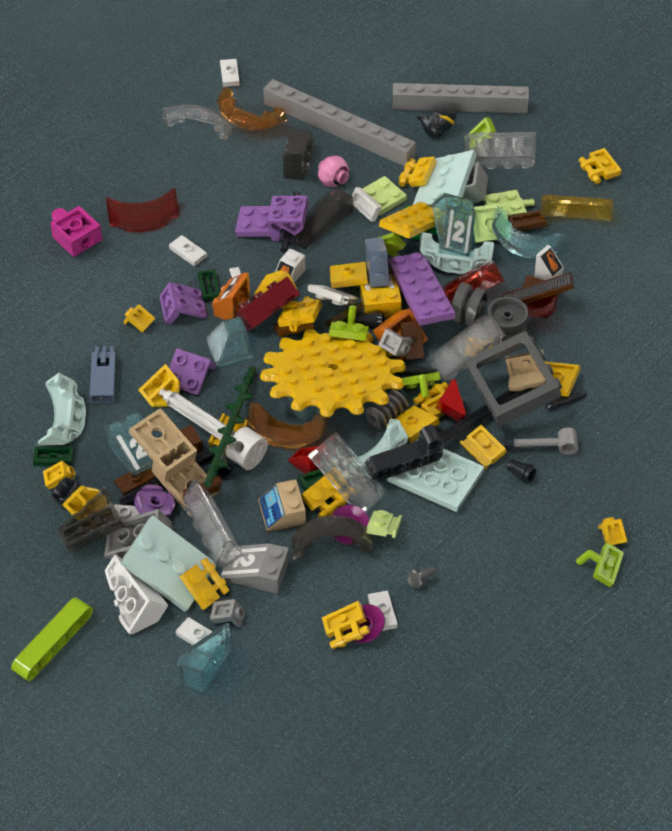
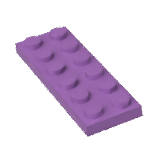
M421 252L388 258V266L419 326L455 319V311L428 261Z

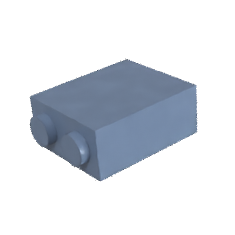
M383 238L365 239L366 267L370 286H389L387 249Z

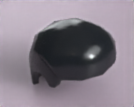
M65 477L54 488L52 499L62 505L81 486L80 482L75 478Z

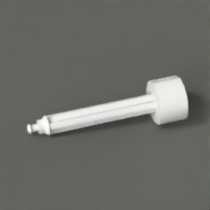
M165 389L160 390L159 395L163 396L167 406L172 407L221 440L223 434L218 433L217 430L225 427V424L179 395L178 392H171L170 390L166 392ZM243 427L237 432L233 430L231 436L236 438V442L228 444L226 455L244 469L251 470L261 462L267 451L268 441L248 427Z

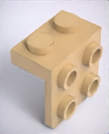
M529 352L506 356L505 360L509 373V391L521 392L526 388L533 387L536 389L546 384L545 378Z

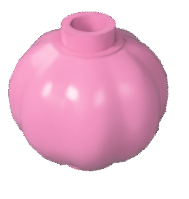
M327 157L319 163L318 177L325 186L338 187L339 185L334 184V180L340 184L347 182L349 167L342 157Z

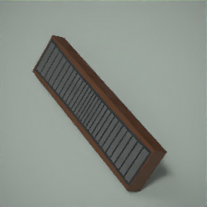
M571 272L503 293L502 297H514L521 300L524 304L574 289L573 275Z

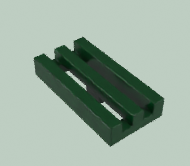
M215 269L197 272L204 302H207V299L214 301V298H218L220 295ZM210 274H212L216 293L212 292V287L209 278ZM203 275H205L209 294H206L204 283L202 279Z
M35 447L33 465L53 466L63 461L68 466H73L74 447Z

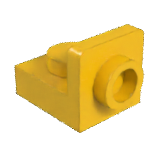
M138 304L134 309L131 307L125 313L126 319L123 323L126 325L130 322L143 333L155 320V317Z
M61 461L44 470L45 486L48 489H52L65 477L75 478L76 473L73 467Z
M614 517L602 520L603 523L598 526V529L603 532L605 544L609 543L615 546L627 542L621 519L615 520Z

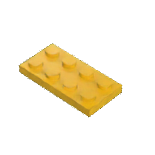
M418 202L381 219L379 227L406 238H411L447 221L448 214L442 212L439 208H432L424 202Z

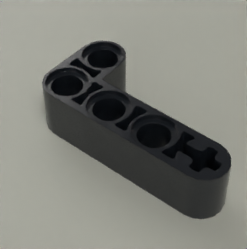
M427 425L420 430L418 441L370 456L365 461V466L374 481H381L437 462L443 455V440L434 425Z

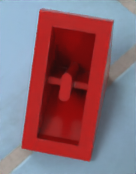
M456 379L451 380L435 408L458 422L465 417L466 412Z
M321 446L300 448L288 461L304 474L319 470L323 466V449Z

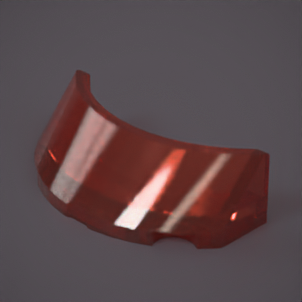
M172 188L168 193L157 199L143 203H125L109 197L106 198L109 224L113 227H122L127 232L142 233L158 230L168 225L169 220L179 216L176 188Z
M489 261L444 285L442 289L452 305L455 293L462 282L471 284L475 290L477 287L489 289L503 283L505 280L495 262Z

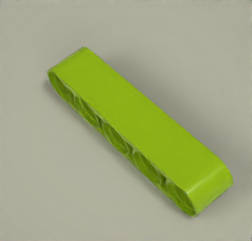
M77 597L72 598L15 658L11 665V670L27 681L33 680L90 619L93 608Z

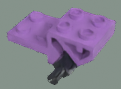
M293 191V196H272L270 206H241L235 229L236 237L271 236L272 241L282 243L280 251L286 253L288 247L294 241V236L304 229L309 206L308 197L300 196V192Z

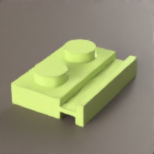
M384 510L374 511L367 525V534L385 537L387 534H390L392 538H395L401 525L402 515L393 517V514Z

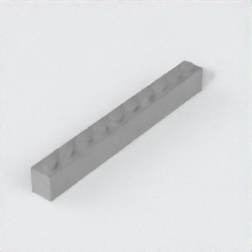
M274 79L263 88L264 104L402 166H405L410 158L416 157V142Z

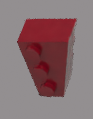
M288 276L278 283L273 281L266 286L268 289L266 292L262 293V291H259L252 297L254 300L251 303L246 301L238 307L240 311L235 313V315L247 331L256 327L300 295Z

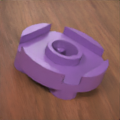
M146 485L137 493L134 504L139 515L159 509L169 518L175 506L173 496L169 492L167 494L162 491L163 488L160 486Z

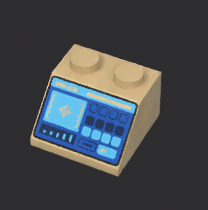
M296 479L275 484L258 499L267 532L306 524L305 508Z

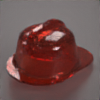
M557 294L528 303V316L541 317L543 319L551 316L557 309Z

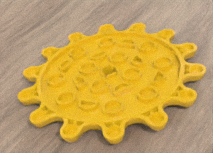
M307 329L302 340L282 338L279 347L284 351L267 352L263 361L274 367L264 369L260 374L262 381L277 383L270 390L271 397H292L294 399L291 404L293 410L302 411L308 406H316L320 409L322 416L330 417L338 408H347L352 414L359 415L364 412L363 404L365 402H375L379 405L387 404L389 397L384 391L386 389L399 390L404 387L402 379L392 374L403 372L406 366L402 360L389 359L388 357L393 354L379 345H373V336L369 332L366 341L331 337L328 333L318 334L314 329Z

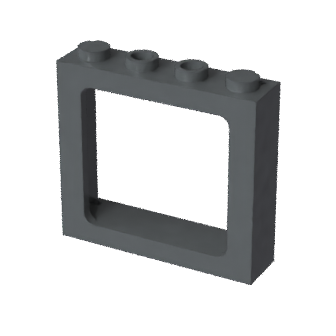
M526 331L464 360L470 377L498 426L504 425L561 397L560 389L562 385L559 379H554L552 375L554 373L550 364H545V357L542 351L536 349L537 344L533 336L529 337ZM526 346L545 378L546 384L503 405H499L478 368Z

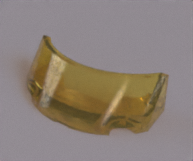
M541 194V216L612 221L614 200Z

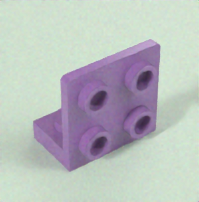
M169 282L159 296L164 321L167 324L172 325L180 313L203 319L207 317L204 300L199 289Z
M176 348L169 368L181 382L180 390L199 395L208 369L214 370L216 363L210 359Z

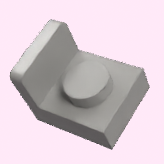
M385 329L379 346L395 356H405L410 350L412 339L402 337L391 329Z
M235 599L214 602L210 620L214 624L232 621L236 627H241L245 611Z

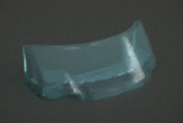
M496 206L491 224L492 229L499 242L511 253L524 258L536 259V255L547 245L551 246L554 253L558 252L564 239L562 232L555 231L553 234L542 236L521 232L508 221L506 217L507 211Z

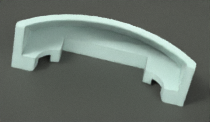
M424 232L420 234V251L422 255L433 266L442 271L457 274L471 273L492 261L493 242L484 241L480 248H475L467 253L453 252L439 247V243L432 239V234Z
M58 373L46 382V387L51 395L54 406L53 426L48 429L46 436L38 440V445H65L70 443L81 434L85 426L84 399L76 391L78 387L76 382Z
M390 419L383 437L370 451L356 458L345 459L342 455H339L336 458H329L328 461L344 478L361 481L371 480L372 477L365 466V461L370 456L405 445L408 435L399 420Z

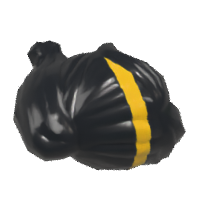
M450 110L435 111L434 115L426 116L421 114L417 116V119L420 120L424 131L429 136L440 138L443 132L453 126L457 113Z

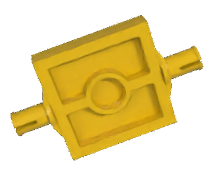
M305 296L302 302L291 301L287 303L278 319L279 327L290 326L289 329L294 332L302 324L315 322L322 307L321 299L314 300L309 296Z

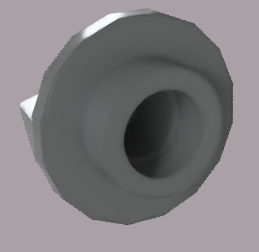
M434 566L420 572L418 569H414L407 574L408 583L413 588L421 589L426 584L424 578L436 574V569Z

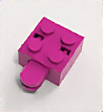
M80 206L69 212L63 208L55 209L52 212V222H50L52 236L73 257L102 241L100 224Z

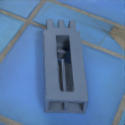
M103 346L102 352H100L99 347H95V352H92L90 401L91 403H115L116 353L114 346H110V352H107V346Z

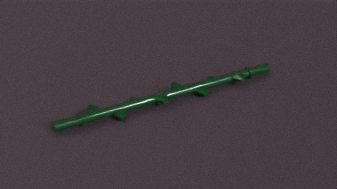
M253 365L249 367L246 376H244L243 384L234 387L236 391H239L236 402L226 404V408L232 412L227 425L217 430L218 433L223 434L219 446L209 447V451L215 456L207 470L208 474L204 481L206 487L212 486L213 480L218 474V468L228 466V463L222 460L228 444L236 442V438L231 436L235 424L245 422V419L240 417L239 413L244 401L253 397L247 393L250 385L253 383V377L256 372V367Z

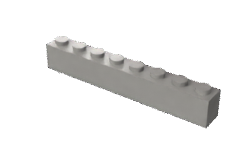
M393 83L392 110L527 113L529 89L528 87Z

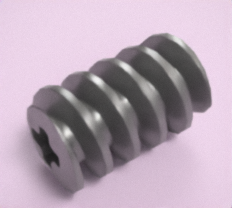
M391 390L388 392L389 402L387 404L379 405L374 403L366 409L367 420L374 428L381 429V425L385 426L392 417H396L403 409L408 408L407 400L398 391Z

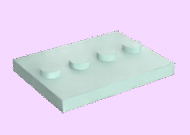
M470 150L436 158L437 163L426 185L419 186L413 205L418 202H424L429 207L440 208L461 203L477 156L475 151Z
M443 449V455L437 462L387 478V481L457 512L483 474L484 466Z
M152 515L120 564L186 612L193 603L194 597L179 576L196 564L203 570L204 567L200 561L207 556ZM207 557L208 560L210 561V563H214V565L217 564V563H215L213 560H211L209 557Z

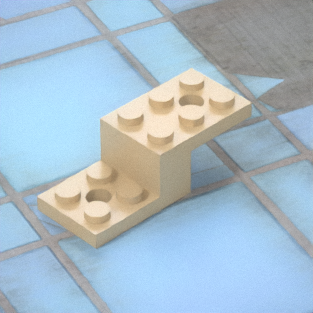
M161 408L129 429L131 436L153 460L152 472L188 514L219 493L218 491L184 504L182 494L183 490L187 489L186 486L204 482L207 474L195 461L197 454L195 447ZM159 431L162 433V436L155 438L151 433Z

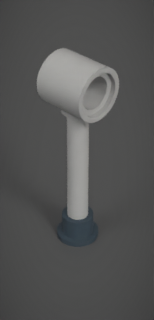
M573 428L559 430L558 438L514 439L503 436V443L506 449L531 446H558L560 453L565 455H571L578 451L577 431Z

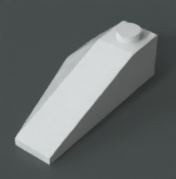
M114 554L105 569V574L110 590L114 591L116 597L114 600L115 606L119 607L121 613L119 620L129 634H134L157 623L168 607V604L155 589L121 565L122 559Z

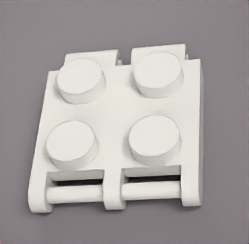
M324 285L308 286V291L315 293L316 298L322 300L332 299L331 303L336 305L348 306V304H356L353 300L358 299L353 295Z

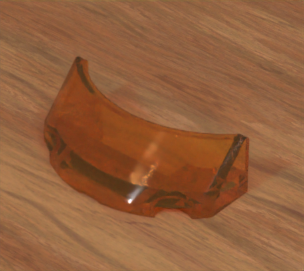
M225 86L217 98V104L222 115L230 123L242 129L262 130L287 120L284 109L275 107L274 111L270 113L269 111H264L261 117L236 108V99L232 97L233 91Z
M260 402L250 403L247 422L257 434L268 441V444L284 447L285 449H294L307 446L318 440L323 435L329 417L315 415L314 420L305 422L304 425L288 424L271 416L262 407Z

